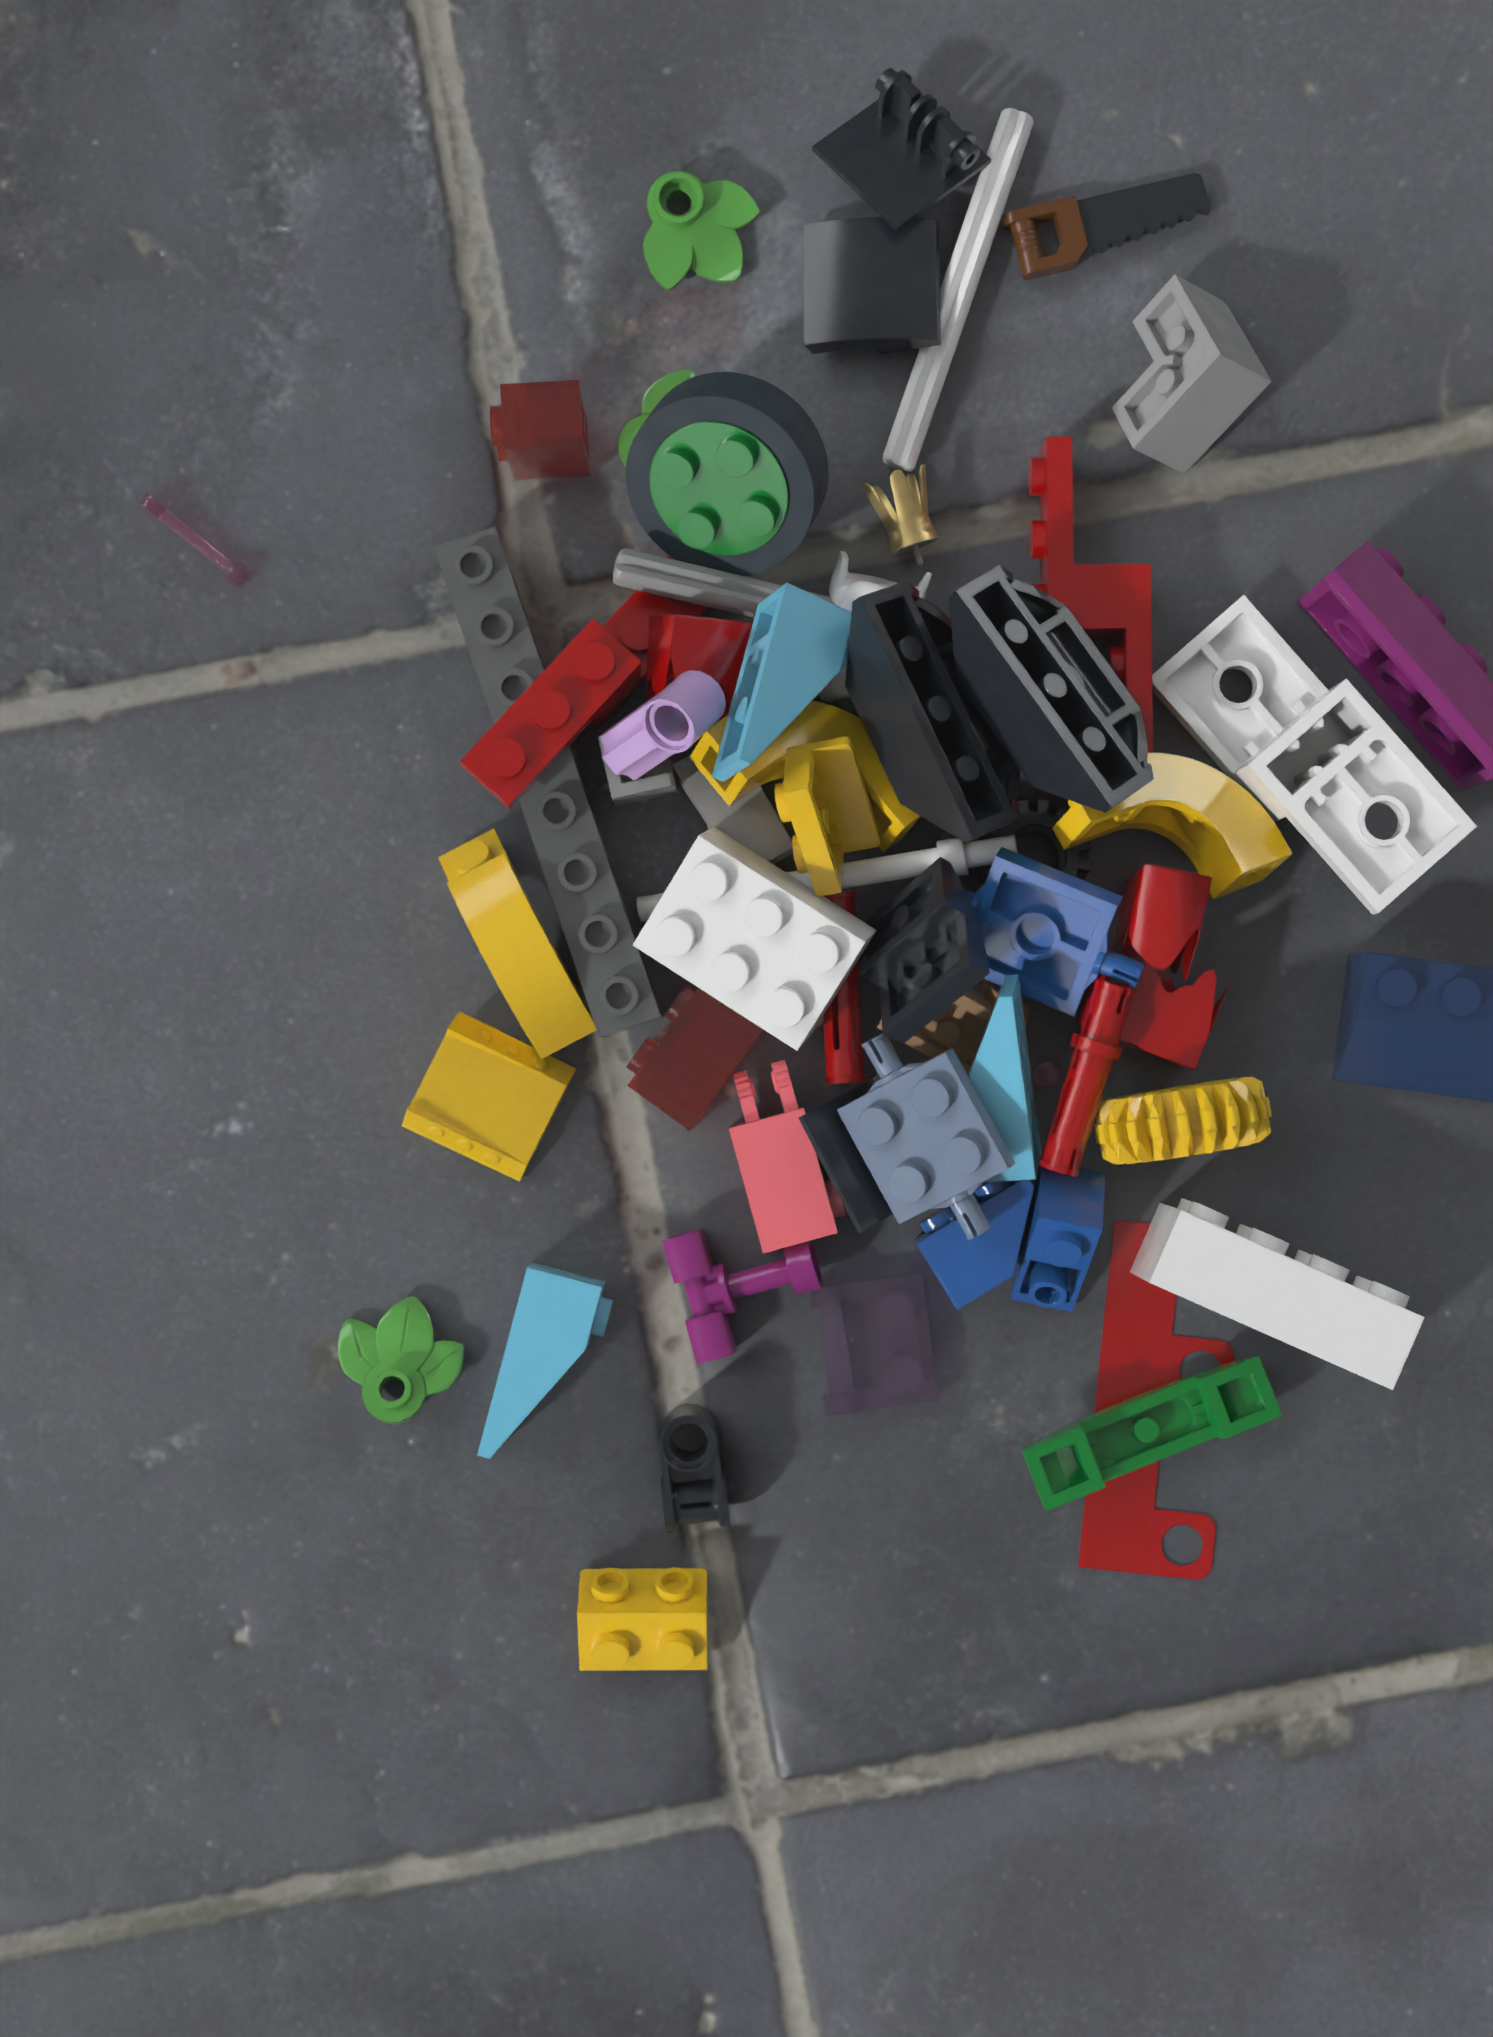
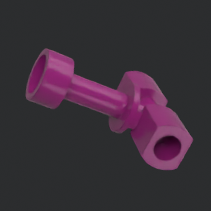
M703 1228L673 1235L662 1240L674 1284L683 1282L692 1316L685 1320L697 1364L727 1357L737 1351L728 1314L738 1311L737 1298L788 1284L793 1285L797 1295L823 1289L822 1274L811 1241L785 1247V1259L730 1274L724 1262L713 1265Z

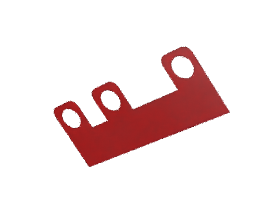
M1114 1220L1094 1413L1181 1379V1363L1188 1354L1194 1351L1211 1353L1220 1365L1233 1362V1350L1228 1343L1222 1340L1172 1335L1176 1294L1130 1273L1151 1223ZM1156 1461L1104 1482L1106 1488L1085 1496L1078 1567L1192 1580L1203 1579L1210 1573L1212 1568L1215 1524L1210 1517L1204 1514L1154 1509L1159 1461ZM1181 1524L1196 1529L1203 1543L1202 1552L1198 1559L1184 1566L1171 1563L1162 1551V1539L1165 1533L1171 1527Z

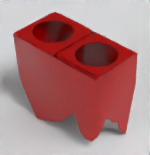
M650 615L645 692L647 701L662 692L670 678L675 680L680 674L689 670L701 671L711 676L724 693L726 706L724 714L719 720L728 716L753 622L684 615Z
M1145 864L1126 881L1112 950L1115 951V947L1121 938V954L1124 955L1133 947L1150 966L1160 970L1170 966L1172 973H1177L1183 955L1182 972L1183 978L1186 980L1199 940L1212 877L1154 864Z
M1132 947L1124 955L1146 964L1134 989L1136 993L1127 1013L1120 1041L1195 1070L1230 983L1214 1005L1216 987L1214 969L1203 972L1192 986L1185 985L1176 990L1170 971L1167 968L1160 970L1150 966ZM1099 973L1097 976L1098 979L1105 980L1106 982L1109 981L1132 988V986ZM1095 980L1087 987L1074 1019V1023L1081 1026L1091 1001L1090 998Z

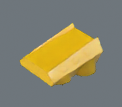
M459 1011L447 1028L446 1034L411 1104L406 1110L402 1127L520 1182L575 1074L576 1068L551 1055L541 1059L534 1047Z

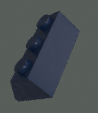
M1368 951L1348 955L1331 1080L1493 1102V969Z

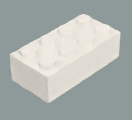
M1181 1198L1177 1208L1159 1203L1130 1273L1153 1285L1391 1390L1394 1389L1425 1318L1405 1309L1410 1298L1409 1296L1358 1275L1353 1285L1348 1284L1345 1280L1350 1270L1299 1249L1294 1259L1287 1257L1285 1253L1289 1243L1258 1229L1240 1224L1236 1234L1224 1229L1229 1219L1228 1216L1194 1201L1191 1202Z

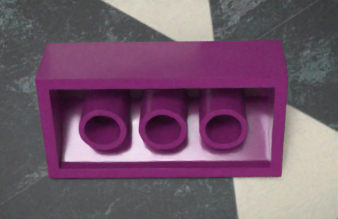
M1367 540L1298 599L1296 603L1461 791L1492 780L1493 682L1485 674L1488 672L1486 662L1473 647L1466 643L1459 644L1443 626L1446 624L1445 616L1431 599L1424 595L1418 597L1402 579L1404 571L1397 559L1382 547L1376 549Z

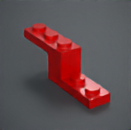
M1072 436L1046 437L1039 451V457H1030L1028 466L1029 495L1039 496L1040 520H1031L1029 526L1030 559H1040V584L1031 585L1065 604L1090 639H1117V646L1108 647L1106 661L1141 708L1148 743L1147 753H1153L1151 564L1074 565Z
M636 590L603 626L592 619L459 761L460 766L510 810L589 724L598 730L646 679L649 616L666 614L703 617L711 607Z

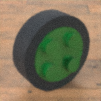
M713 372L698 375L672 388L660 400L638 430L630 446L626 463V486L631 506L641 526L658 547L675 560L741 576H751L765 572L791 556L805 538L819 513L826 496L829 480V467L825 446L819 431L806 411L792 397L773 384L754 376L735 372Z

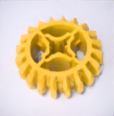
M1241 1077L1175 1086L1103 1100L1100 1102L1097 1111V1124H1094L1096 1142L1101 1146L1104 1160L1116 1165L1146 1163L1213 1153L1260 1143L1271 1133L1269 1117L1272 1114L1269 1097H1265L1263 1081L1254 1077Z

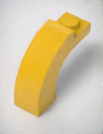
M811 701L751 765L724 782L712 778L728 716L715 723L703 734L689 757L730 807L759 786L784 778L786 749L788 747L846 736L852 740L880 831V845L878 847L884 853L902 840L921 817L900 804L861 719L829 704Z
M1147 753V763L1152 766L1154 779L1108 812L1104 813L1068 800L1070 809L1052 827L1064 850L1121 829L1139 828L1158 833L1180 847L1190 858L1200 875L1212 877L1209 893L1213 900L1264 880L1293 854L1270 815L1241 785L1207 764L1191 758L1167 753Z
M493 828L439 856L438 859L449 881L447 885L502 994L540 1058L543 1059L595 1032L596 1027L582 994L546 932L496 830Z

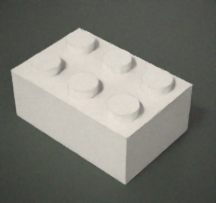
M713 827L698 835L633 943V946L798 1051L814 1031L877 930L824 896L816 897L813 889Z

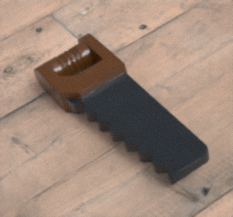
M1192 173L1077 200L1075 196L1013 210L1005 213L1001 218L1004 229L1011 230L1022 278L1024 280H1031L1073 270L1078 263L1089 259L1092 250L1105 253L1109 244L1122 247L1126 238L1139 241L1143 232L1157 234L1161 225L1174 228L1178 219L1191 222L1195 213L1209 215L1210 207L1203 178L1197 173ZM1053 220L1059 249L1056 255L1044 257L1036 224Z

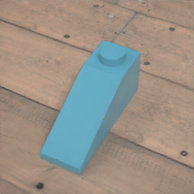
M787 582L758 604L712 778L724 782L751 765L835 676L843 672L847 666L851 623L850 611Z
M1005 975L968 1077L1013 1157L1015 1164L983 1183L1036 1179L1039 1167L1038 1162L1042 1154L1019 975Z
M533 1262L527 1267L477 1456L490 1459L582 1355L590 1343L591 1336L604 1337L613 1300L602 1297L605 1281Z

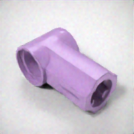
M689 670L680 674L662 692L601 735L600 738L604 748L602 758L615 775L622 774L630 777L632 780H636L673 754L686 751L724 714L726 702L721 687L711 676L701 671Z

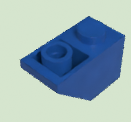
M1042 1166L1040 1167L1019 1248L1011 1288V1300L1036 1304L1044 1308H1055L1073 1312L1103 1230L1106 1173L1080 1168L1078 1177L1046 1169Z
M1030 1180L983 1183L975 1193L979 1198L977 1202L992 1228L970 1240L966 1239V1234L950 1206L939 1209L919 1223L924 1233L913 1240L957 1310L1013 1276L1034 1190Z

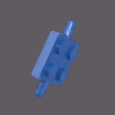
M1003 847L995 855L987 880L978 891L973 893L965 889L975 912L987 953L990 974L984 979L1002 986L1005 975L1018 974L1021 995L1071 1016H1075L1087 987L1097 978L1099 973L1132 986L1134 989L1136 988L1146 963L1109 949L1111 945V926L1123 896Z

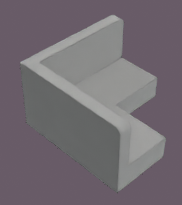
M1174 274L1132 321L1154 362L1117 401L1112 410L1133 449L1175 470L1186 472L1272 381L1227 304L1216 296Z

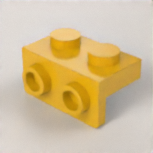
M844 736L788 747L786 749L783 782L775 784V801L781 821L783 823L791 821L796 834L792 837V850L797 870L800 874L809 873L816 897L842 893L844 853L875 848L880 845V831L852 740Z
M678 1567L581 1570L577 1604L580 1671L707 1670V1571L703 1568Z

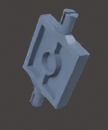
M883 1033L862 1044V1048L864 1047L881 1079L876 1081L865 1095L842 1106L837 1111L898 1224L928 1209L950 1206L966 1234L967 1240L977 1235L979 1236L992 1228L973 1193L978 1190L984 1181L1012 1167L1015 1161L954 1049L951 1048L927 1062L911 1063L903 1066L890 1040Z

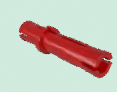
M842 891V893L824 896L856 917V891ZM859 959L823 1015L826 1062L825 1084L866 1082L863 1048L861 1046L863 1039Z
M1095 979L1090 998L1091 1001L1080 1033H1073L1070 1046L1075 1047L1071 1065L1066 1081H1064L1047 1142H1045L1038 1165L1061 1174L1078 1177L1084 1156L1083 1153L1092 1131L1108 1074L1110 1073L1113 1060H1120L1123 1047L1118 1046L1136 990L1113 982H1106L1102 979Z

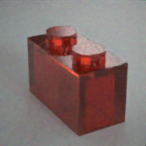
M579 380L500 384L501 405L490 406L492 445L497 446L499 461H508L515 480L590 476L587 411Z
M686 985L664 1014V1017L673 1024L659 1043L648 1037L626 1068L635 1074L627 1085L691 1131L764 1029L700 988L695 992Z

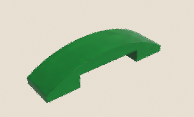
M1253 1355L1173 1381L1109 1406L1034 1441L1022 1448L1021 1452L1042 1507L1045 1511H1049L1106 1488L1104 1482L1213 1438L1227 1439L1282 1416L1260 1356Z

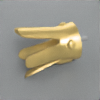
M925 464L921 465L919 470L920 492L916 477L913 474H908L905 477L901 470H894L891 473L890 484L897 514L880 487L871 486L868 483L862 484L867 497L887 530L891 554L895 555L913 550L918 565L923 564L919 548L939 539L928 514Z

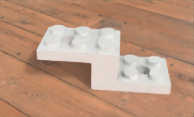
M1245 595L1241 596L1152 675L1153 693L1221 770L1247 790L1262 805L1274 822L1287 817L1372 915L1381 912L1477 827L1347 678L1328 690ZM1237 669L1248 675L1252 682V694L1248 701L1235 703L1223 696L1220 691L1219 682L1224 671ZM1375 803L1387 805L1394 811L1397 817V829L1390 839L1382 840L1375 838L1366 828V812Z

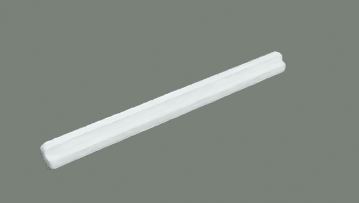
M1005 108L1000 114L987 155L991 158V163L980 172L940 288L941 345L919 349L883 453V462L894 469L911 472L916 466L1034 123L1031 115L1023 111Z

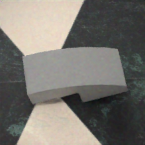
M690 755L672 765L676 779L706 822L708 830L713 827L719 829L773 865L793 854L792 840L761 786L729 807L690 760Z

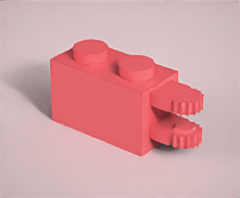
M785 1060L771 1063L772 1072L770 1073L775 1092L780 1095L784 1112L761 1119L755 1104L757 1095L752 1078L748 1077L746 1070L733 1074L746 1123L729 1127L763 1253L836 1234L838 1231L834 1218L846 1215L843 1203L831 1180H823L817 1158L818 1155L799 1120V1117L805 1115L803 1107L798 1108Z

